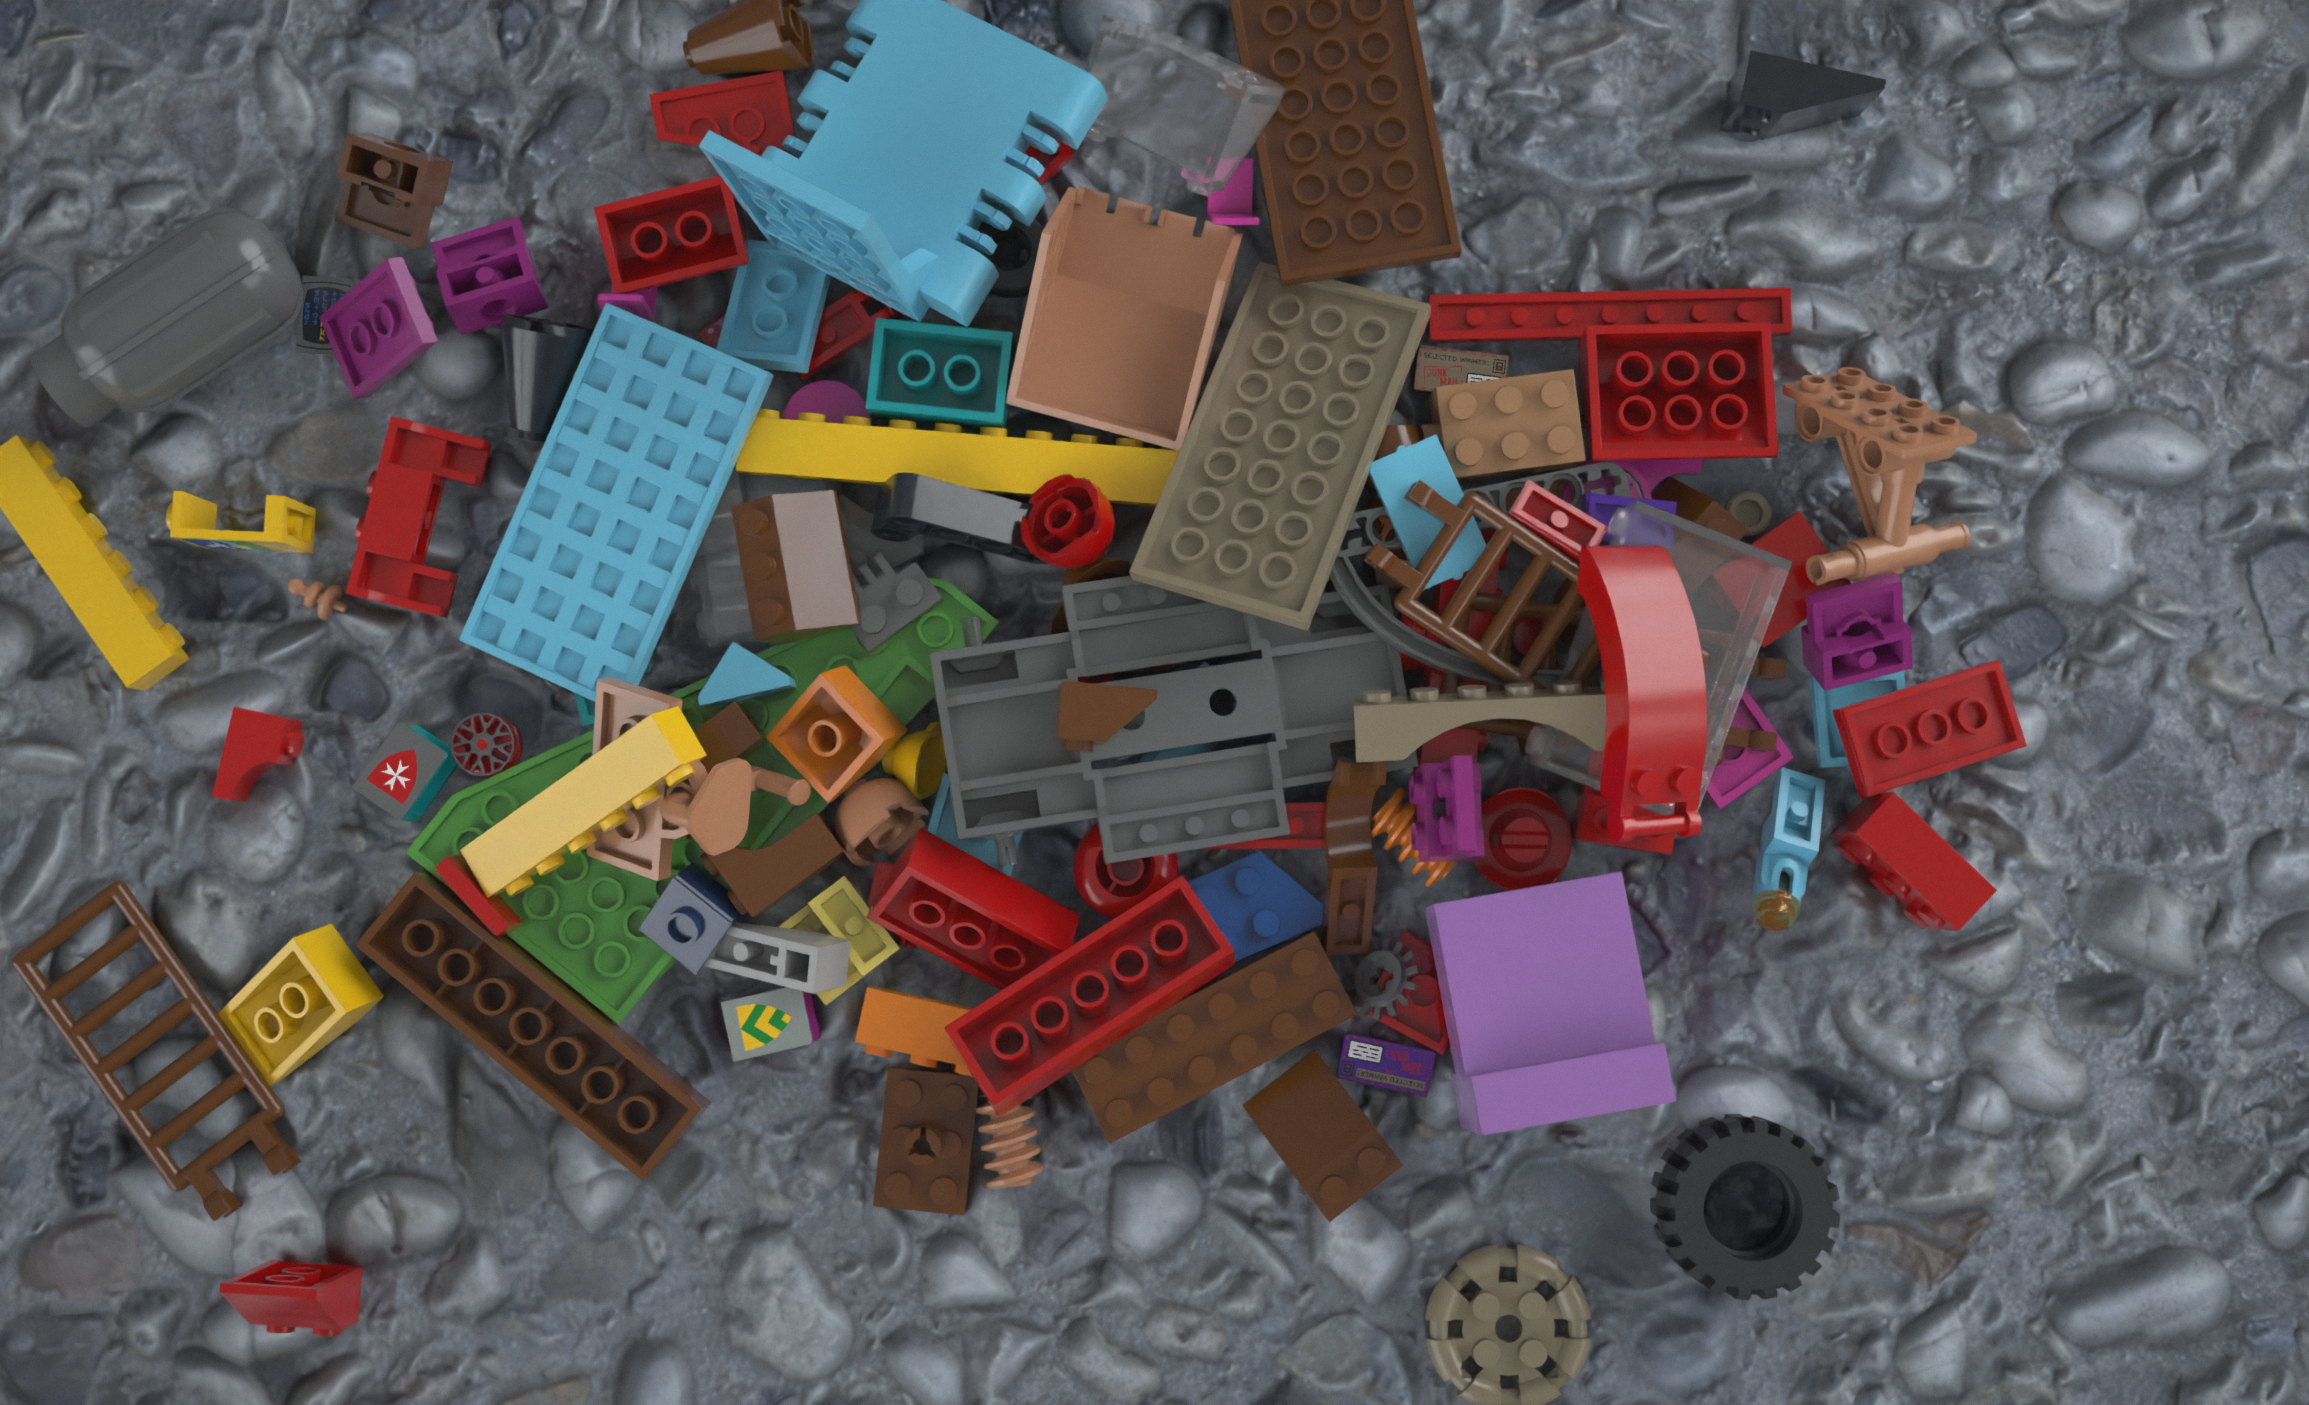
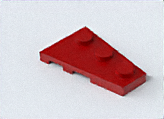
M783 71L649 94L657 137L661 142L699 147L706 133L710 130L759 156H762L767 146L770 145L799 159V157L793 155L781 145L787 135L796 137Z

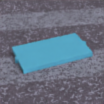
M1436 434L1408 447L1399 445L1395 453L1372 462L1369 472L1395 533L1402 544L1409 564L1414 569L1444 524L1404 499L1412 484L1421 480L1455 506L1463 497V492ZM1473 516L1423 590L1450 578L1459 580L1463 577L1464 572L1472 568L1486 547V543Z

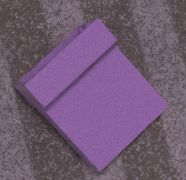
M1622 872L1443 902L1425 908L1455 1072L1451 1073L1461 1128L1479 1135H1488L1676 1102L1665 1043L1655 1042Z

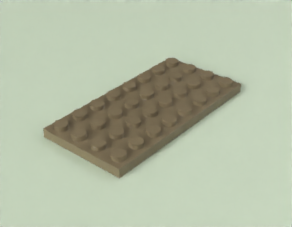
M1259 261L1129 571L1131 579L1308 631L1369 475L1371 464L1374 462L1431 315L1430 304L1333 279L1281 287L1277 265Z

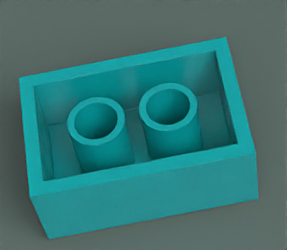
M876 318L866 410L871 418L906 420L933 425L936 423L955 424L962 426V428L980 429V427L1006 429L1009 404H1006V398L1014 365L1016 347L1013 332Z

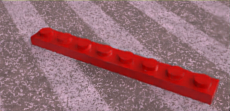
M1791 288L1429 295L1427 298V303L1431 307V315L1428 320V343L1579 340L1585 327L1588 325L1770 322L1771 336H1789L1792 333Z

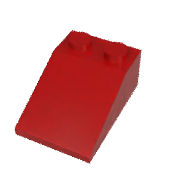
M271 1260L221 1282L219 1293L250 1324L267 1325V1332L292 1333L295 1332L296 1327L313 1328L312 1334L316 1336L341 1335L342 1330L358 1322L363 1266Z

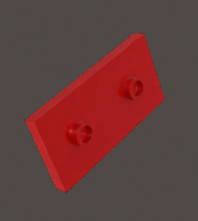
M1999 659L1832 710L1860 798L1877 795L2027 746Z

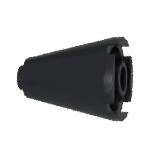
M512 314L502 315L501 332L510 427L519 430V438L540 442L546 441L547 434L551 430L594 329L569 323L551 322V320Z

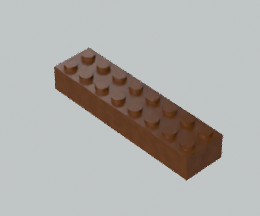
M414 872L355 944L362 952L641 1181H644L657 1171L712 1103L507 934L495 936L454 891L430 872Z

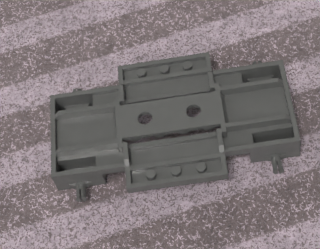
M1131 576L1061 586L1068 631L1065 633L983 644L980 617L971 618L974 636L971 635L969 618L961 619L965 647L929 654L951 790L950 797L957 841L979 837L995 840L999 867L1008 866L1005 847L1008 850L1010 865L1019 864L1014 836L1023 831L1093 818L1098 820L1105 864L1288 835L1290 830L1283 788L1331 782L1339 758H1348L1351 763H1369L1356 762L1353 698H1363L1362 692L1368 690H1390L1391 697L1407 696L1400 652L1373 632L1353 613L1338 594L1331 579L1325 585L1326 592L1320 598L1308 631L1132 580ZM1388 584L1366 587L1377 602L1393 615ZM1259 652L1260 659L1098 683L1158 690L1157 699L1143 710L1144 721L1138 729L1126 730L1122 728L1104 744L1093 745V753L1064 750L1065 742L1054 741L1059 685L1062 681L1078 682V679ZM1225 689L1233 694L1236 704L1234 711L1230 715L1219 716L1211 710L1209 699L1214 691ZM1268 733H1272L1274 741L1092 770L1091 761ZM1416 750L1405 760L1387 761L1386 773L1418 767ZM1377 791L1375 792L1372 807L1380 806Z

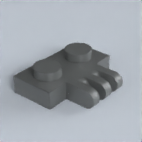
M879 550L872 557L875 564L882 571L875 575L866 562L863 561L857 567L867 582L860 586L857 578L853 575L856 596L860 601L858 607L861 625L850 628L870 654L944 600L916 561L899 574H896Z

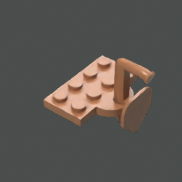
M612 677L597 680L592 756L653 713L679 706L682 712V700ZM733 758L716 764L709 774L705 766L698 761L691 766L695 772L691 777L672 787H669L666 783L658 789L662 795L659 799L639 810H636L633 806L626 811L629 817L627 821L607 832H603L601 828L594 833L597 841L587 847V856L660 881L671 875L673 839L690 834L706 853L716 856L735 848L744 838L749 821L751 792L762 789L786 797L792 805L800 806L808 801L811 795V785L804 779L797 780L759 766H750L746 760L740 758Z

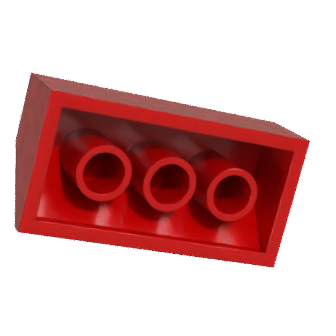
M920 828L900 854L866 918L988 984L1003 990L1072 946L1081 915Z

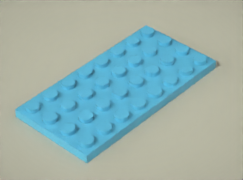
M606 303L459 640L594 702L596 701L597 680L612 677L639 686L774 375Z

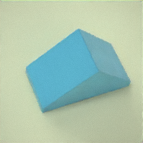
M733 641L697 697L699 706L708 709L730 704L733 701L739 702L796 689L797 686L795 679Z

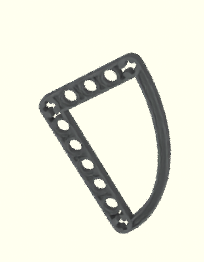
M1600 462L1462 491L1463 495L1468 492L1478 494L1507 514L1509 511L1505 503L1507 493L1510 490L1521 491L1528 479L1549 491L1554 481H1563L1572 490V499L1569 504L1581 510L1582 494H1584L1583 485L1593 483L1601 478V473H1603L1605 479H1613L1614 487L1608 490V495L1632 497L1625 471L1613 462ZM1602 488L1586 492L1606 495L1605 490ZM1385 506L1354 512L1346 533L1357 531L1360 527L1356 521L1361 520L1362 536L1367 547L1361 546L1362 537L1349 540L1344 544V550L1339 549L1329 575L1338 594L1353 613L1384 641L1403 654L1433 669L1464 680L1505 688L1507 683L1460 652L1451 650L1420 635L1396 619L1377 602L1361 582L1349 559L1366 555L1373 544L1376 545V543L1381 544L1388 550L1402 548V544L1397 535H1395L1393 540L1383 542L1378 540L1372 532V524L1376 518H1389L1385 511ZM1483 520L1477 523L1480 532L1495 529ZM1600 542L1599 546H1631ZM1538 669L1533 679L1547 689H1553V682L1564 681L1571 670ZM1594 669L1583 687H1601V680L1604 679L1603 669Z

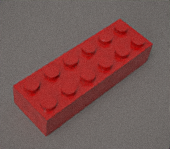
M1182 875L945 1026L944 1029L953 1047L997 1116L1001 1117L1234 966V949Z

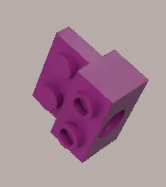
M518 216L431 243L438 268L435 271L444 304L461 335L502 322L503 314L525 316L549 308L538 270L531 256L523 225Z
M1895 573L1806 595L1807 624L1801 626L1803 665L1824 691L1913 668L1911 628L1903 621L1902 581Z
M1452 756L1444 763H1424L1415 770V776L1410 777L1411 804H1417V822H1413L1411 826V845L1413 850H1419V862H1474L1484 857L1480 794L1481 771L1480 763H1473L1472 756ZM1437 802H1445L1447 816H1441L1439 820L1436 816L1435 807Z

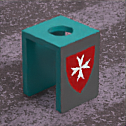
M398 722L352 788L398 820L419 822L456 770L458 764L454 760L450 746L419 725L409 727L403 722Z

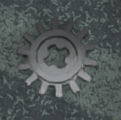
M1389 938L1383 939L1382 950H1378L1376 944L1371 942L1370 954L1366 956L1357 954L1355 956L1360 961L1357 969L1349 967L1347 974L1353 975L1355 978L1354 983L1346 984V991L1357 992V995L1350 1001L1353 1006L1364 1003L1359 1012L1364 1017L1374 1009L1373 1019L1381 1020L1385 1007H1387L1389 1016L1393 1017L1397 1013L1396 999L1404 1006L1410 1003L1402 991L1403 989L1417 990L1418 985L1407 981V978L1417 975L1420 971L1417 965L1407 968L1413 962L1415 954L1410 950L1403 956L1404 943L1398 941L1392 951ZM1382 969H1385L1389 974H1393V980L1386 982V990L1384 991L1381 987L1374 985V980L1381 977Z

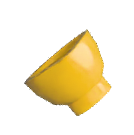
M938 721L930 723L926 730L904 736L882 759L885 773L895 775L897 780L903 783L919 800L937 792L943 773H946L947 769L941 726Z

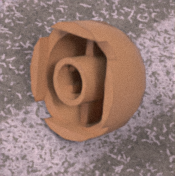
M875 778L869 781L861 779L845 791V797L838 806L834 817L837 840L846 850L845 854L849 860L856 866H868L876 863L872 855L884 850L888 857L908 845L920 828H924L925 822L921 816L922 814L928 816V810L922 801L915 797L903 783L894 778Z

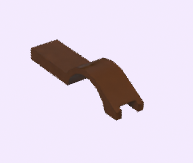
M1339 758L1327 792L1324 809V841L1328 866L1321 945L1326 955L1370 953L1378 868L1373 855L1370 821L1375 792L1380 785H1385L1387 761L1351 763L1348 758Z

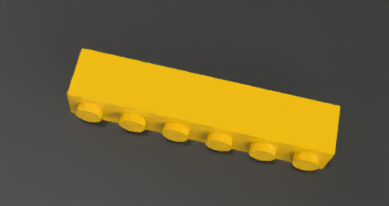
M15 435L0 446L1 510L125 686L146 691L189 660V657L182 649V646L185 644L183 637L173 625L163 622L156 612L159 604L155 597L145 587H139L130 575L133 572L131 563L120 551L116 549L113 551L104 537L108 535L106 528L92 513L87 514L81 506L79 500L82 499V495L78 488L67 477H61L53 466L57 460L51 450L39 440L35 442Z
M679 706L653 713L460 849L487 898L505 891L509 897H513L534 884L531 877L536 873L543 876L563 865L565 860L562 855L569 850L571 854H575L595 843L597 839L594 833L602 828L603 832H607L629 819L626 813L627 810L633 806L636 810H639L659 799L662 795L658 789L666 783L669 787H672L691 777L695 773L691 766L706 757L707 754Z

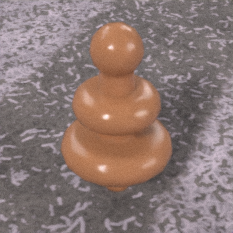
M295 578L290 580L287 585L288 591L292 595L304 596V605L307 608H315L318 605L317 615L322 620L329 619L336 610L345 613L348 605L340 602L342 588L338 584L329 586L325 592L324 585L320 581L313 582L310 586H307L301 579Z

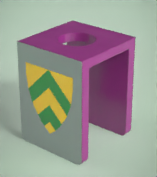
M781 987L721 1002L733 1062L809 1045L821 1037L812 993Z

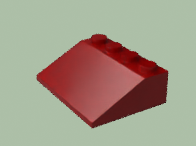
M1770 322L1588 325L1585 327L1578 341L1580 391L1591 461L1777 458L1778 439Z

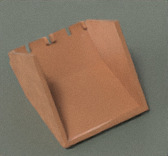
M1079 186L1078 191L1075 188L1068 187L1041 233L1006 404L1180 451L1193 419L1230 289L1243 234L1235 232L1236 228L1214 225L1210 221L1205 220L1201 238L1193 236L1197 221L1196 217L1163 208L1161 209L1157 226L1149 224L1153 212L1152 205L1118 197L1115 212L1111 214L1106 212L1110 194Z

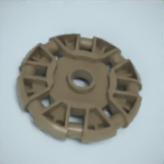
M1498 1244L1476 1249L1461 1257L1455 1262L1458 1266L1446 1278L1442 1275L1435 1285L1425 1319L1429 1320L1430 1336L1425 1337L1427 1350L1444 1382L1449 1380L1458 1389L1457 1395L1473 1405H1546L1561 1395L1559 1391L1570 1378L1575 1381L1581 1372L1591 1343V1336L1587 1335V1320L1591 1319L1590 1310L1585 1294L1573 1275L1567 1276L1558 1267L1559 1261L1551 1255L1526 1245L1515 1244V1248H1499ZM1500 1267H1514L1515 1280L1499 1279ZM1472 1279L1481 1289L1468 1301L1459 1291ZM1544 1280L1554 1288L1545 1299L1534 1290ZM1504 1315H1514L1520 1322L1519 1332L1511 1339H1502L1495 1333V1324ZM1554 1319L1568 1320V1334H1555ZM1461 1320V1335H1448V1321ZM1470 1355L1479 1365L1472 1375L1462 1367V1363ZM1549 1355L1557 1365L1544 1376L1537 1367L1542 1366ZM1500 1375H1516V1389H1501Z

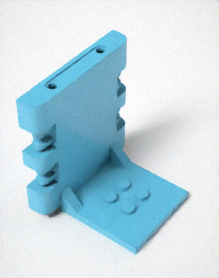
M860 0L845 23L851 37H849L843 48L852 57L860 59L861 62L855 69L844 62L835 60L828 70L833 75L823 70H815L798 97V102L804 112L800 114L796 121L802 129L813 133L814 136L808 144L795 136L787 135L781 144L787 151L799 157V159L770 145L767 146L762 156H759L710 130L706 133L699 147L736 196L735 199L742 209L747 211L770 244L918 322H921L930 307L968 327L1000 276L993 263L978 252L981 251L991 255L998 246L991 237L977 231L982 221L998 230L1006 231L1013 222L1008 217L1010 216L1030 227L1047 197L1042 186L1034 179L1039 178L1045 168L1038 160L1025 154L1029 146H1032L1043 153L1053 155L1060 145L1056 140L1077 150L1107 102L1108 97L1103 85L1085 70L942 0Z

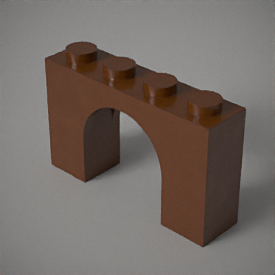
M736 701L730 703L693 731L707 754L700 762L705 766L708 774L716 764L733 758L744 759L769 741L745 707ZM815 813L786 836L768 847L749 850L737 845L735 848L716 856L704 852L700 855V858L714 877L717 878L720 875L724 877L732 888L727 892V895L742 915L749 912L752 917H760L845 855L846 850L838 842L834 829L823 814ZM690 834L685 835L688 840L693 838Z

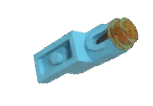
M1784 767L1780 769L1775 777L1772 810L1762 829L1751 902L1758 924L1774 931L1791 928L1794 921L1800 915L1801 899L1806 890L1808 867L1819 852L1826 780Z

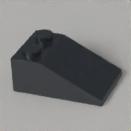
M1751 50L1730 78L1719 130L1731 133V137L1736 140L1755 142L1758 139L1764 140L1857 117L1885 89L1886 79Z

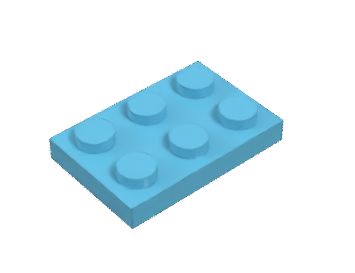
M748 240L750 263L738 266L716 350L761 369L808 373L831 275L779 249L768 241Z

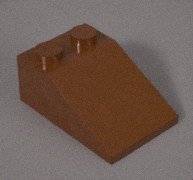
M1315 1049L1242 1104L1329 1223L1403 1166Z

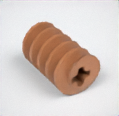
M989 1101L976 1108V1114L990 1116L989 1122L978 1127L979 1132L993 1135L991 1141L981 1146V1151L992 1152L996 1155V1158L984 1164V1169L998 1172V1177L986 1183L987 1188H1010L1037 1182L1038 1180L1032 1179V1177L1043 1171V1164L1029 1159L1040 1153V1145L1026 1142V1140L1035 1136L1038 1133V1129L1034 1125L1023 1123L1035 1115V1109L1020 1104L1003 1116L998 1117Z

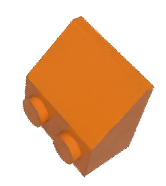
M846 665L820 673L769 732L766 738L813 788L830 803L878 764L908 729Z

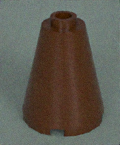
M739 0L689 30L687 41L683 42V51L691 68L696 67L703 75L791 71L810 67L809 64L814 62V43L808 20L801 22L799 14L795 9L803 6L801 0Z

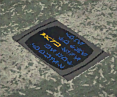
M302 276L301 283L305 290L304 305L299 312L296 352L335 355L319 317L352 289V279Z

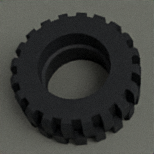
M1725 1114L1724 1119L1721 1120L1710 1117L1700 1121V1128L1693 1132L1686 1129L1677 1136L1681 1143L1675 1150L1667 1147L1660 1158L1666 1164L1662 1173L1654 1172L1651 1185L1657 1188L1656 1197L1650 1198V1212L1657 1217L1658 1222L1654 1225L1658 1239L1667 1247L1665 1251L1673 1262L1708 1289L1720 1295L1728 1293L1733 1298L1740 1300H1750L1751 1295H1757L1763 1300L1777 1297L1776 1289L1783 1287L1791 1292L1802 1286L1798 1277L1804 1272L1814 1276L1822 1267L1816 1261V1258L1822 1250L1830 1254L1836 1242L1828 1237L1830 1227H1839L1841 1213L1832 1209V1202L1840 1199L1837 1185L1828 1181L1827 1176L1831 1174V1170L1824 1159L1815 1155L1816 1148L1806 1139L1794 1134L1792 1130L1754 1115L1746 1117L1741 1114ZM1741 1162L1760 1164L1769 1169L1780 1183L1783 1195L1781 1217L1772 1233L1760 1243L1743 1249L1727 1247L1718 1242L1706 1227L1704 1202L1707 1191L1715 1178L1730 1166Z

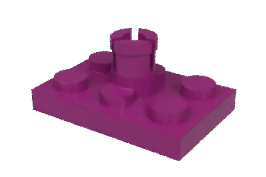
M403 257L387 258L319 317L354 399L370 397L438 342L434 332V319L428 317L431 312L422 304L416 290L415 281L410 275Z

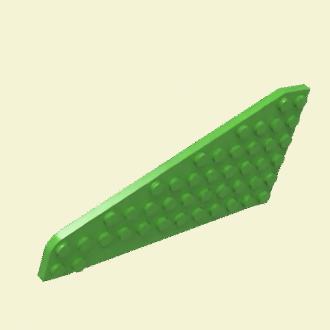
M928 578L944 600L871 654L850 627L784 645H775L755 654L795 679L797 688L739 701V703L745 707L764 735L767 736L820 673L846 665L906 727L935 697L929 654L965 647L961 619L969 618L971 635L974 636L971 618L980 617L983 644L1000 625V622L951 583L941 579ZM710 676L668 695L682 700V713L693 731L729 705L726 704L708 709L699 706L697 696ZM594 729L453 794L405 853L451 889L436 872L435 867L447 856L462 855L460 849L589 759L593 754ZM767 741L743 759L750 766H759L797 780H806L770 741ZM812 785L808 801L800 806L792 805L786 797L762 789L751 792L747 831L738 846L749 850L768 847L786 836L815 813L821 814L832 802L828 803ZM683 836L673 839L671 875L660 881L587 856V848L575 854H571L569 850L562 855L565 863L557 869L543 876H540L539 873L533 875L531 878L534 884L525 891L513 897H509L505 891L500 893L499 896L523 921L512 933L507 935L617 1024H622L649 989L677 961L639 930L673 877L693 862L728 891L732 888L722 875L716 878L706 868L700 858V855L705 851L695 839L688 840Z

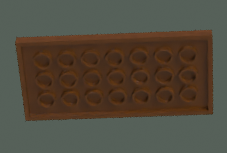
M1228 0L1280 286L1284 287L1459 258L1462 249L1413 0Z

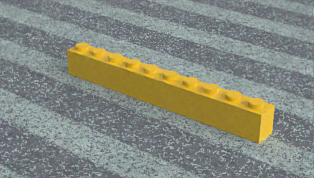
M759 409L736 461V471L744 475L882 485L896 473H914L989 494L1032 497L1034 492L1044 483L1055 477L1071 474L1075 478L1084 477L1089 479L1100 488L1111 504L1156 507L1179 451L1161 446V449L1143 448V441L1132 438H1116V445L1098 444V437L1092 435L1072 434L1070 442L1053 441V433L1044 431H1026L1025 438L1007 437V429L980 427V435L962 433V426L955 424L936 423L934 431L916 430L917 422L906 420H889V427L871 426V419L865 417L844 416L843 424L825 422L826 415L801 412L798 413V420L780 419V411Z

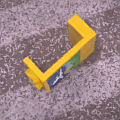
M173 491V502L168 505L166 511V523L172 538L205 549L313 554L316 509L286 496L266 495L264 532L216 530L218 504L184 491Z

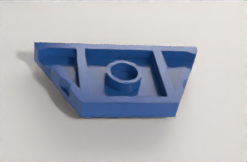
M1260 851L1187 882L1234 949V962L1323 924L1324 905Z

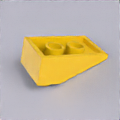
M328 924L292 938L218 1014L271 1087L357 1023L384 995L334 926Z

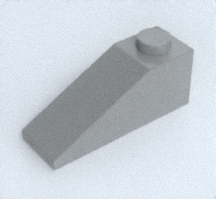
M735 922L728 929L703 966L815 994L846 986L851 940L813 931Z

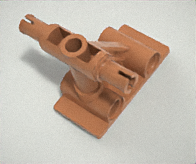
M1843 367L1838 369L1837 373L1823 376L1805 375L1800 381L1783 384L1782 394L1796 401L1795 425L1799 435L1805 441L1813 442L1836 436L1868 537L1845 542L1836 552L1811 556L1806 563V572L1812 583L1816 582L1815 585H1821L1844 577L1856 582L1884 574H1900L1905 569L1932 563L1940 553L1966 548L1970 542L1969 529L1964 523L1960 524L1958 520L1933 528L1922 523L1910 526L1916 488L1917 484L1923 480L1925 464L1950 458L1955 453L1957 447L1975 443L1977 433L1961 425L1959 419L1941 415L1928 408L1926 402L1910 399L1900 394L1893 385L1879 383L1865 376V371L1859 368Z

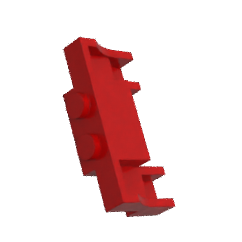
M391 416L378 469L371 473L368 480L367 495L370 497L366 515H361L356 526L355 537L359 542L345 594L448 619L459 575L427 567L424 564L446 480L481 488L492 447L491 443L484 439Z

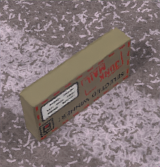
M1419 345L1412 392L1431 394L1439 386L1506 378L1509 356Z

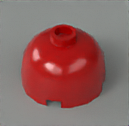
M1071 474L1055 477L1044 483L1034 492L1029 500L1033 507L1029 512L1028 519L1023 516L1021 521L1022 540L1029 551L1039 559L1059 569H1078L1094 563L1106 552L1113 540L1115 531L1113 506L1100 488L1089 479L1084 477L1075 478Z

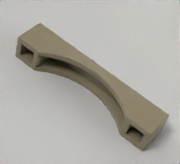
M1604 679L1601 680V687H1582L1581 681L1565 680L1553 682V689L1534 690V684L1511 683L1505 685V691L1486 692V686L1465 685L1458 687L1456 694H1438V688L1421 687L1410 689V696L1391 697L1390 690H1368L1362 692L1363 698H1353L1356 762L1405 760L1422 744L1447 730L1470 722L1497 718L1524 719L1550 725L1578 738L1595 751H1604L1606 696Z

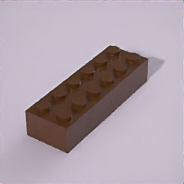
M1310 930L1195 990L1073 1069L1072 1072L1109 1144L1354 1017L1357 1015V1012L1316 933Z

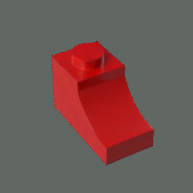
M234 707L212 797L246 802L251 788L263 773L279 764L292 765L294 757H298L303 748L304 732L301 731L303 721Z

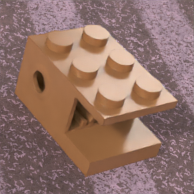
M1574 369L1439 386L1428 396L1431 424L1420 426L1422 439L1437 435L1458 484L1566 470L1576 467L1577 462L1586 461Z

